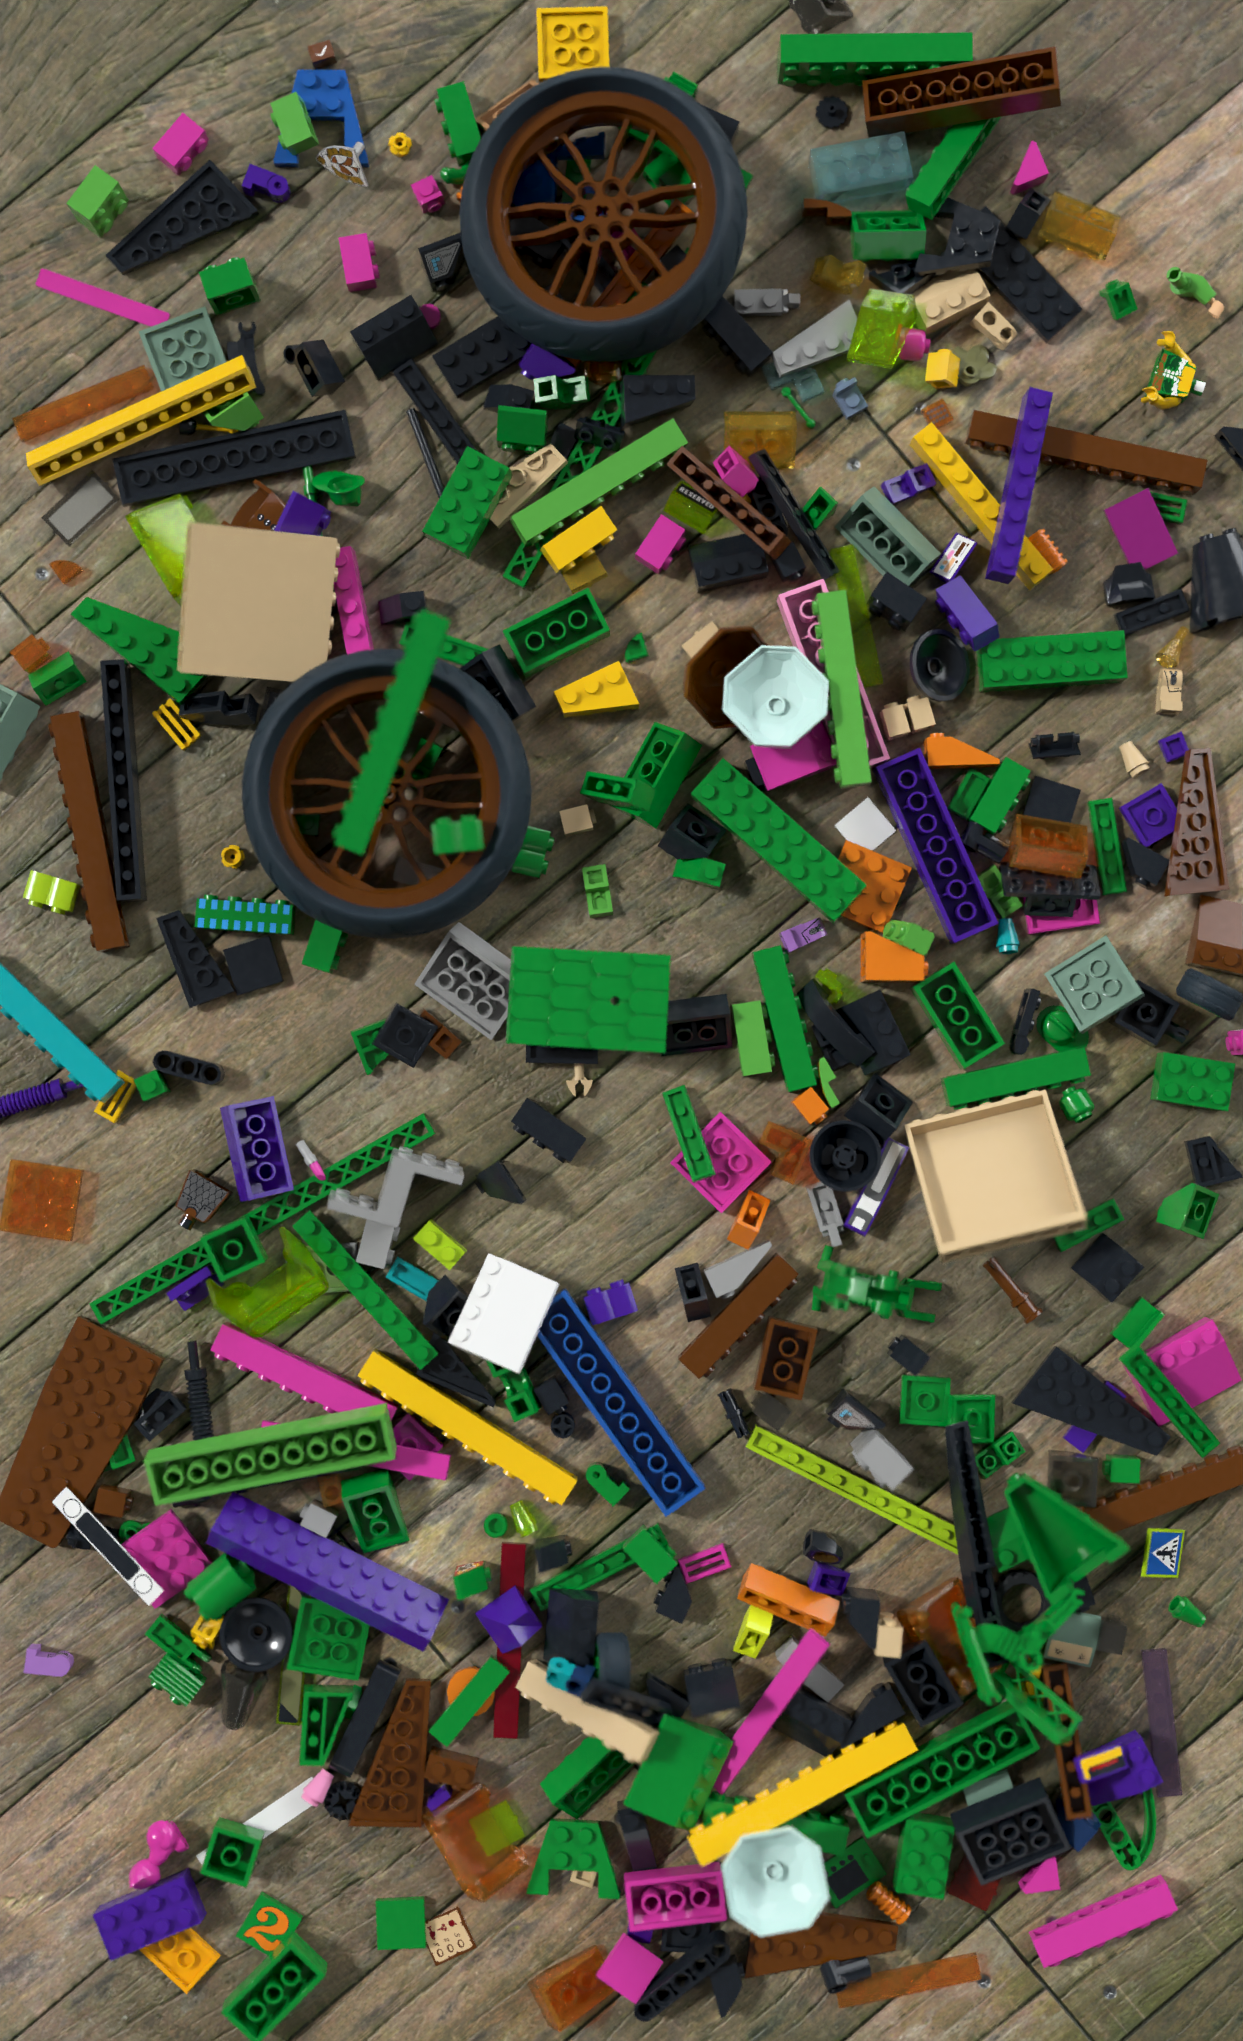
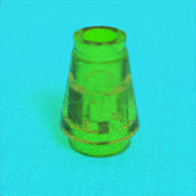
M522 1500L509 1506L516 1532L520 1533L521 1538L539 1530L537 1526L539 1522Z

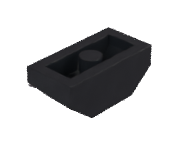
M1141 562L1115 566L1111 576L1103 582L1106 606L1147 601L1155 598L1151 574L1145 571Z
M156 1388L145 1398L134 1425L150 1442L179 1417L187 1407L172 1391L166 1392Z

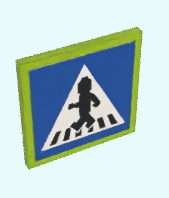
M1148 1528L1141 1571L1142 1577L1178 1578L1185 1530Z

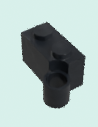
M324 339L306 341L301 344L285 347L283 352L285 361L289 365L296 366L311 397L333 394L345 382Z

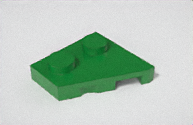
M386 1018L350 1031L367 1075L371 1074L373 1069L389 1055L372 1045Z

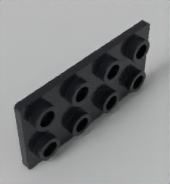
M1000 862L1004 896L1026 897L1024 915L1072 917L1076 899L1099 900L1101 897L1095 865Z

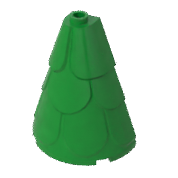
M1016 1472L1007 1479L1008 1485L1004 1493L1018 1532L1022 1534L1030 1561L1034 1564L1045 1597L1052 1606L1071 1593L1074 1583L1106 1560L1111 1564L1130 1549L1121 1537L1091 1519L1085 1512L1064 1501L1060 1494L1025 1473L1019 1475Z

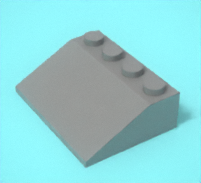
M458 922L448 931L415 982V985L492 1040L507 1020L511 959Z

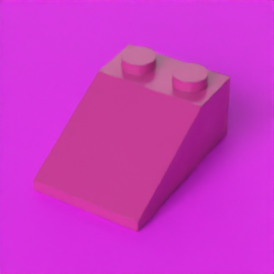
M822 720L789 749L757 747L754 744L750 746L768 791L824 772L837 764L836 759H832V744Z

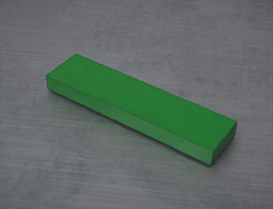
M406 621L399 642L401 646L404 645L407 636L412 637L415 628L411 627V622ZM446 635L438 658L464 666L488 649Z
M1113 798L1088 801L1087 805L1102 896L1127 892Z
M682 1085L663 1092L662 1095L692 1182L696 1183L715 1176L716 1172L686 1086Z
M491 1655L432 1725L429 1733L448 1747L510 1673V1670Z

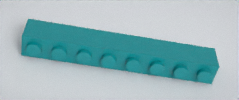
M0 963V1005L3 1007L0 1012L9 1020L14 1018L19 1023L17 1028L28 1037L31 1034L36 1039L34 1044L43 1053L48 1051L53 1056L51 1061L60 1069L65 1067L70 1072L68 1077L76 1085L82 1084L87 1088L85 1094L94 1102L99 1100L105 1103L125 1082Z

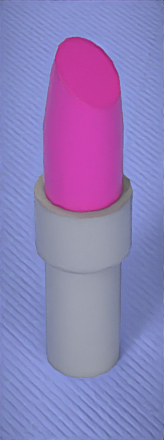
M304 1140L299 1141L296 1146L304 1157L307 1166L311 1168L317 1179L326 1180V1176L316 1156L312 1154Z

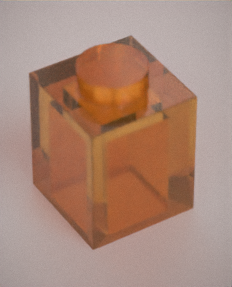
M33 634L10 651L24 671L29 674L36 671L52 658V655L48 652L51 649L48 643L42 637L38 639Z

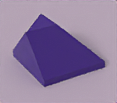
M516 1585L475 1613L502 1654L522 1646L542 1627L541 1622Z

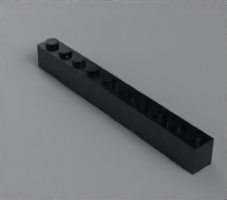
M125 659L100 661L117 901L122 903L147 901L131 668Z

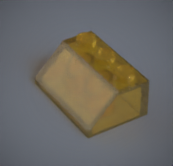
M1055 191L1038 235L1048 242L1063 244L1068 250L1084 252L1091 259L1105 261L1117 234L1121 216Z
M795 411L724 412L723 451L730 445L749 462L752 469H755L748 457L754 452L766 449L777 468H795L797 435Z

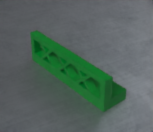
M1009 1660V1663L1000 1665L998 1670L989 1672L996 1691L1054 1744L1058 1746L1071 1740L1083 1718L1035 1675L1017 1666L1011 1660ZM1009 1664L1016 1669L1017 1679H1012L1005 1673ZM1024 1681H1030L1034 1685L1035 1695H1029L1025 1691ZM1042 1697H1048L1052 1701L1054 1711H1047L1044 1708ZM1066 1713L1074 1720L1069 1729L1062 1724L1060 1714Z

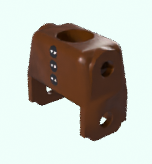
M255 479L253 484L258 490L241 506L231 525L224 520L221 524L222 526L274 531L287 503Z

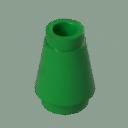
M1177 1595L1171 1600L1168 1610L1173 1618L1197 1628L1205 1623L1206 1616L1187 1597Z

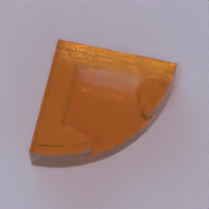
M56 560L49 564L64 585L83 572L80 566L71 561Z

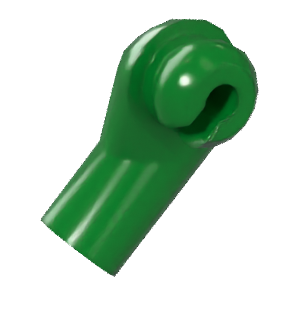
M467 161L461 169L444 167L440 172L441 179L447 184L462 185L470 161Z

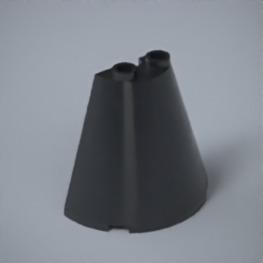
M1236 528L1225 530L1222 532V535L1216 537L1213 534L1199 537L1200 542L1193 546L1190 605L1191 634L1213 629L1221 623L1243 618V538L1237 533Z

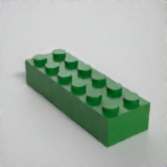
M1124 630L1001 638L977 650L980 692L1122 683L1128 678Z

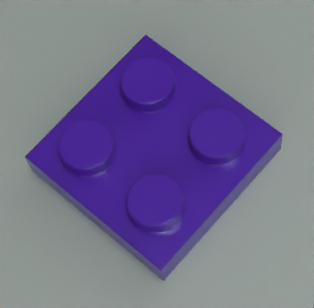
M1162 783L1119 807L1138 842L1145 847L1174 831L1177 808Z

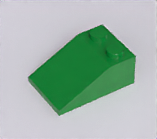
M380 1469L341 1481L342 1501L363 1554L410 1541L396 1489L388 1469Z

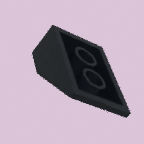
M718 1658L712 1660V1664L703 1666L701 1663L689 1665L688 1669L684 1670L692 1718L741 1707L731 1659Z

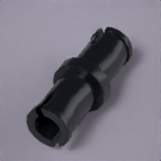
M729 1388L717 1394L727 1413L725 1417L727 1420H730L737 1438L739 1439L743 1435L750 1434L751 1430L742 1414L744 1411L742 1407L739 1408L732 1389Z

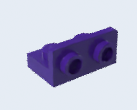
M209 1265L166 1294L171 1301L177 1300L182 1309L186 1311L224 1286V1282H220L213 1265Z

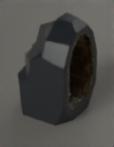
M813 1529L806 1533L803 1542V1554L808 1559L825 1564H838L843 1559L842 1548L835 1540L827 1536L826 1533Z

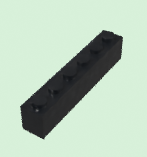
M676 245L659 261L669 272L684 261L686 254ZM655 269V276L656 278H659L660 274ZM722 295L715 307L700 322L703 325L702 329L709 338H714L719 343L718 347L725 356L729 355L735 361L736 369L741 374L745 373L750 377L771 358L772 351Z

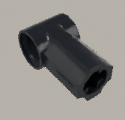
M969 821L960 837L966 849L975 853L978 852L997 864L1001 862L1009 848L1008 844L990 835L987 829L972 821Z
M866 1956L843 1962L832 1960L820 1966V1971L829 1994L839 1993L845 1990L848 1985L872 1978L870 1964Z

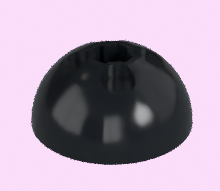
M850 1120L835 1121L824 1126L814 1137L809 1153L810 1165L815 1176L825 1186L841 1192L855 1191L869 1184L877 1175L881 1164L880 1145L875 1135L864 1125Z

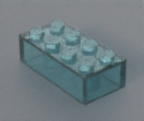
M904 131L810 150L808 161L816 199L833 203L906 190L913 181V172Z

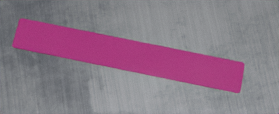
M43 268L40 270L35 284L43 289L151 327L168 321L170 316L168 312Z

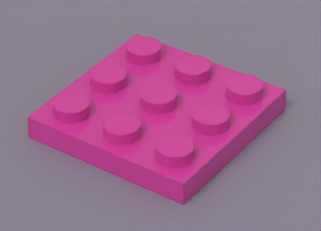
M719 1112L701 1130L716 1175L693 1183L682 1151L670 1163L722 1214L772 1162L724 1114Z
M172 1509L121 1544L163 1589V1592L151 1603L155 1609L186 1588L189 1581L196 1578L213 1562Z

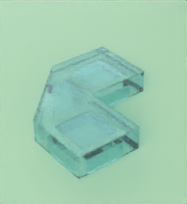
M774 362L762 367L763 374L771 391L793 382L802 403L825 392L816 370L810 367L783 377H779Z

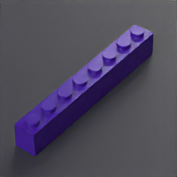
M1029 387L1022 397L985 579L1009 584L1016 576L1053 392Z

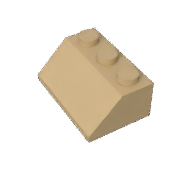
M953 269L933 278L905 298L904 301L918 328L924 330L926 335L984 307L991 295L980 274L974 269L965 271Z

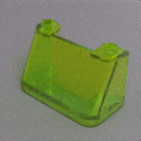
M179 493L137 509L125 517L169 593L182 606L187 522H197L190 511L194 507L187 495L182 497Z

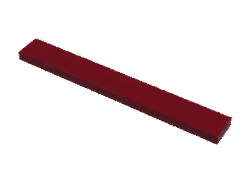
M502 1542L499 1596L516 1585L524 1597L526 1543ZM497 1646V1660L508 1668L510 1673L495 1689L493 1738H518L520 1690L516 1688L521 1673L522 1646L503 1654Z

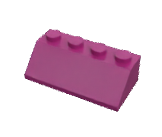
M711 1862L702 1867L700 1864L624 1873L630 1932L727 1920L720 1862Z

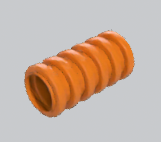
M1040 529L1028 539L1053 568L1050 574H1054L1064 567L1068 560L1062 558L1063 554L1058 552V547H1054V541H1050V536L1045 535L1046 530Z
M880 1881L874 1882L869 1887L866 1893L868 1901H872V1904L875 1906L878 1905V1908L884 1910L886 1915H890L892 1920L896 1919L898 1925L908 1919L911 1913V1906L909 1904L905 1905L904 1900H900V1897L894 1895V1892L888 1890L885 1885L882 1886Z

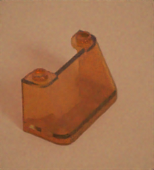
M952 1577L903 1606L897 1611L896 1615L910 1641L916 1642L926 1639L958 1695H967L977 1686L971 1669L967 1666L968 1661L951 1612L952 1602H958L961 1607L965 1608L962 1602L965 1599L963 1582L958 1577ZM968 1617L971 1626H973V1628L976 1627V1624L973 1621V1619ZM1002 1665L988 1669L990 1675L993 1674L996 1670H998Z
M476 1782L472 1784L471 1790L460 1791L433 1812L431 1810L427 1811L422 1815V1821L466 1896L471 1900L484 1903L530 1866L526 1861L528 1859L526 1852L522 1847L519 1846L517 1848L510 1844L489 1808L488 1803H490L489 1797L491 1793L484 1783Z

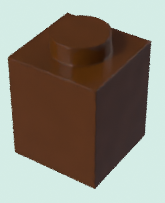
M103 1484L98 1488L94 1512L122 1518L127 1514V1511L130 1512L134 1502V1497H131L132 1490Z

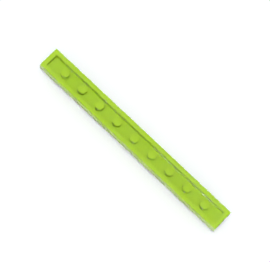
M755 1425L745 1445L746 1448L958 1555L954 1524Z

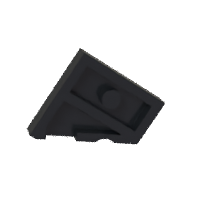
M1210 1136L1184 1141L1194 1184L1206 1187L1243 1178L1241 1172L1237 1171L1229 1161V1158L1224 1152H1221Z

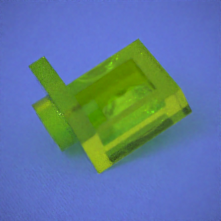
M827 968L824 971L819 969L813 978L832 991L827 1001L830 1004L832 1002L836 1004L844 993L841 990L844 985L836 980L837 975Z

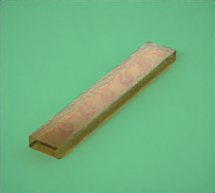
M142 365L16 416L12 420L21 441L25 442L155 388L145 365Z
M973 1952L872 1973V1978L848 1985L845 1990L836 1993L839 2008L971 1982L982 1978L977 1954Z

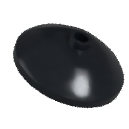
M943 629L930 630L920 635L911 649L909 660L911 676L916 687L924 696L934 701H948L957 697L964 690L969 678L970 664L967 651L957 636Z
M260 1597L244 1599L235 1607H232L223 1618L219 1633L220 1644L226 1657L237 1667L253 1672L268 1670L279 1664L291 1647L293 1639L291 1620L285 1610L272 1600ZM255 1627H261L263 1633L257 1634Z

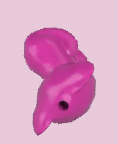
M160 1820L152 1823L149 1827L146 1841L150 1849V1855L148 1859L138 1861L129 1872L130 1889L133 1887L134 1889L143 1890L158 1883L161 1878L158 1866L163 1864L174 1850L184 1852L189 1849L188 1842L173 1821Z

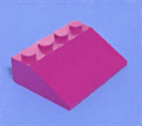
M1207 1317L1200 1319L1145 1350V1353L1191 1408L1242 1380L1221 1333L1214 1321ZM1124 1366L1156 1425L1160 1427L1169 1422L1168 1417Z

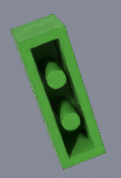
M761 1000L731 1005L742 1076L772 1072L771 1067L775 1066L774 1053H769L768 1043L772 1041L770 1029H765L764 1019H768L766 1005H761Z

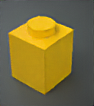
M939 349L938 352L928 353L925 382L935 389L957 387L960 358L949 349Z

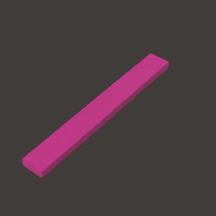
M263 1420L261 1427H267L282 1423ZM396 1445L395 1459L367 1465L447 1480L451 1455Z
M810 1629L731 1739L733 1745L713 1786L721 1795L727 1791L831 1645L815 1630Z

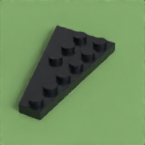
M209 159L105 256L124 276L259 215V211Z
M1057 1346L1053 1347L1011 1402L1155 1456L1159 1454L1171 1438V1436Z

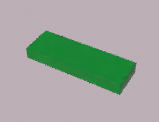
M1114 1198L1085 1212L1086 1229L1053 1236L1052 1238L1059 1252H1063L1124 1221L1125 1219Z

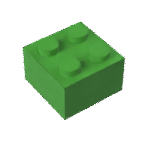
M95 165L66 204L80 224L101 238L104 233L110 231L117 215L125 211L129 200L119 182Z

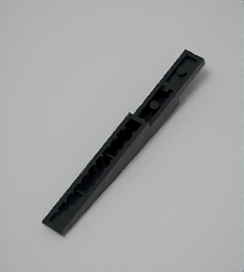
M962 1421L946 1425L945 1431L953 1520L966 1605L972 1610V1615L969 1618L975 1619L976 1626L981 1623L1002 1626L991 1567L996 1566L971 1434L968 1421ZM987 1651L983 1653L985 1661L989 1664L987 1666L988 1669L1009 1663V1659L996 1652Z

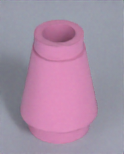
M322 1768L303 1789L304 1793L301 1797L317 1808L320 1803H323L334 1775Z

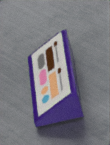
M956 533L930 573L945 583L950 582L955 578L977 545V542Z

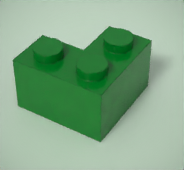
M665 151L648 164L643 171V178L653 189L692 183L681 161H678L673 155L669 156ZM694 195L677 199L684 204ZM676 198L663 201L670 207Z

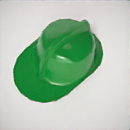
M326 471L312 479V485L318 490L327 492L335 505L355 507L360 505L361 486L365 483L363 476L341 471Z
M1057 1005L1046 1007L1037 1017L1036 1027L1038 1033L1058 1052L1078 1047L1086 1048L1089 1041L1088 1031L1081 1034L1064 1007Z

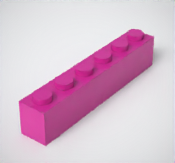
M351 546L340 548L339 557L335 560L338 578L337 582H334V590L346 652L350 654L363 650H373V641L356 552Z
M1160 1874L1033 1929L1028 1933L1043 1967H1054L1068 1957L1080 1956L1084 1950L1091 1947H1101L1106 1941L1114 1937L1121 1938L1126 1936L1128 1931L1135 1928H1145L1151 1921L1158 1918H1168L1178 1909L1167 1883Z

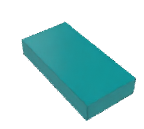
M397 1256L385 1277L426 1302L428 1292L439 1281Z

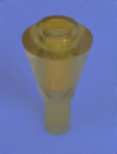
M1181 626L1175 637L1156 654V659L1162 667H1177L1183 645L1182 642L1189 632L1186 627Z

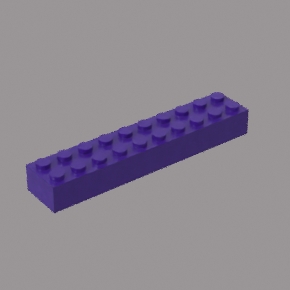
M236 1492L231 1493L206 1542L422 1652L425 1651L449 1601L448 1598Z

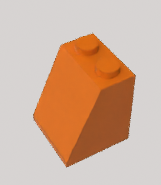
M871 931L861 934V982L918 983L924 981V976H928V962H924L923 955Z

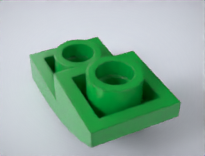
M1013 1431L998 1438L994 1443L989 1444L975 1454L977 1471L982 1479L988 1478L1002 1466L1009 1465L1026 1452Z

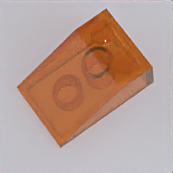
M593 1945L547 1968L527 1983L548 2026L558 2032L563 2031L615 1991V1989L596 1976L605 1962L597 1945Z

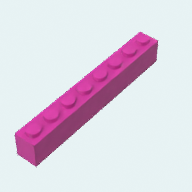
M225 1322L222 1325L210 1351L215 1353L214 1356L225 1362H228L229 1359L237 1363L236 1367L245 1372L252 1370L258 1373V1378L265 1382L271 1383V1381L279 1383V1388L289 1393L295 1391L302 1395L301 1398L312 1404L316 1401L324 1405L323 1409L332 1414L387 1403L390 1420L392 1421L399 1406L229 1322Z

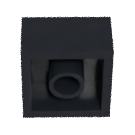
M886 572L869 597L866 606L869 607L868 611L878 618L882 616L888 620L889 626L897 631L901 629L905 632L927 598L889 572Z

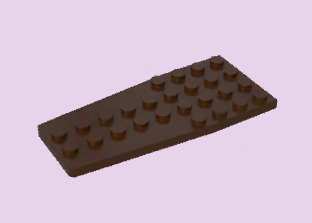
M78 1316L44 1384L0 1495V1522L50 1548L58 1547L71 1528L72 1523L52 1501L67 1487L83 1505L86 1503L110 1463L109 1460L114 1456L118 1446L132 1426L165 1358L82 1316Z

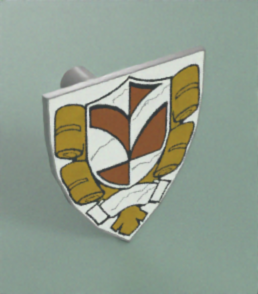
M357 142L353 148L337 145L328 146L322 149L315 159L322 166L339 178L356 185L369 186L358 158L365 148L361 142Z

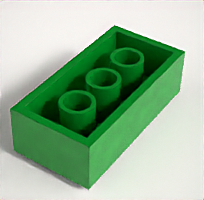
M467 446L422 531L426 538L469 559L513 476L510 468Z
M588 587L503 630V634L524 677L527 678L609 637L610 629Z
M955 962L949 963L925 978L924 981L910 987V990L959 1069L967 1068L1005 1044Z
M293 1930L224 2000L221 2013L250 2041H262L326 1976L328 1963Z

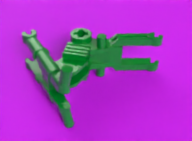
M824 1246L817 1269L824 1271L825 1276L822 1287L813 1285L811 1310L821 1311L823 1301L833 1306V1309L848 1312L849 1303L870 1307V1312L880 1314V1318L889 1319L892 1316L893 1309H895L896 1314L904 1318L923 1320L930 1323L935 1321L936 1314L910 1309L915 1287L941 1291L942 1283L906 1277L899 1283V1271L889 1270L888 1276L858 1273L856 1268L831 1261L834 1247ZM836 1294L848 1295V1301L836 1297Z
M1073 1587L1070 1595L1065 1596L1053 1606L1051 1604L1039 1618L1029 1625H1024L1017 1633L1006 1627L989 1623H981L973 1628L968 1619L972 1615V1610L969 1607H961L958 1602L951 1603V1612L957 1626V1633L968 1661L967 1666L970 1667L975 1680L979 1699L985 1701L988 1705L992 1703L990 1697H994L998 1702L1001 1701L1000 1694L995 1689L987 1667L989 1664L985 1661L983 1653L987 1651L996 1652L1026 1671H1037L1042 1665L1041 1646L1083 1604L1080 1599H1076L1077 1594L1084 1595L1083 1590ZM1026 1653L1028 1654V1657L1031 1659L1028 1663L1024 1658Z

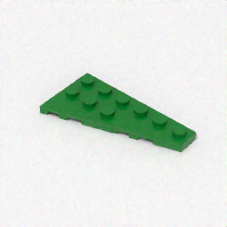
M86 597L71 613L72 618L180 705L208 676L206 674L182 673L177 670L179 631Z

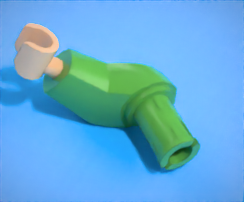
M1172 267L1168 270L1166 277L1169 279L1172 292L1178 296L1194 297L1204 306L1207 303L1211 304L1212 306L1207 312L1216 319L1220 317L1224 311V305L1214 299L1217 294L1203 276L1182 272L1178 267Z

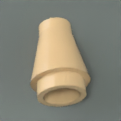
M1132 741L1126 742L1119 747L1127 774H1130L1132 778L1139 777L1149 770V762L1134 746Z

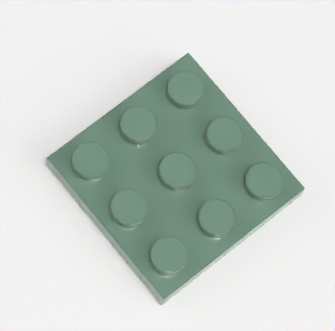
M205 306L139 331L161 392L227 362Z
M1106 935L1044 973L1081 1034L1145 996Z

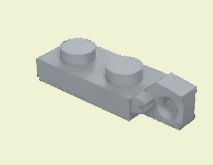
M734 290V309L740 316H780L782 313H788V308L800 307V294H788V290Z
M822 1182L807 1185L806 1190L822 1236H829L832 1247L842 1245L839 1232L844 1231L842 1226L844 1224L833 1190Z

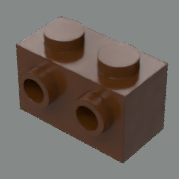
M432 1746L424 1778L428 1779L432 1784L441 1785L445 1783L452 1785L451 1787L458 1791L471 1790L478 1758Z

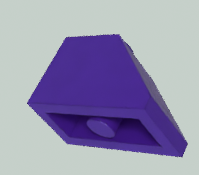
M531 344L519 363L520 368L523 369L521 373L532 381L534 378L557 375L558 377L573 374L576 370L574 366L558 355L534 344Z

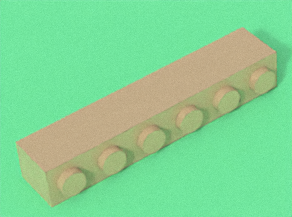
M537 1659L528 1661L516 1685V1688L522 1691L521 1695L531 1701L535 1699L542 1703L541 1707L551 1713L556 1712L560 1714L564 1722L583 1728L582 1732L584 1734L603 1740V1745L611 1750L618 1749L624 1753V1757L633 1763H640L647 1759L659 1732L640 1721L584 1704L579 1697L552 1687L545 1679L548 1666Z

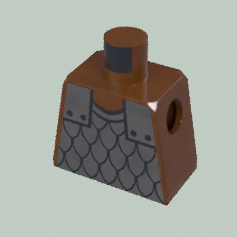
M195 1169L189 1170L176 1203V1207L184 1211L178 1224L191 1231L197 1220L204 1224L208 1223L233 1192Z

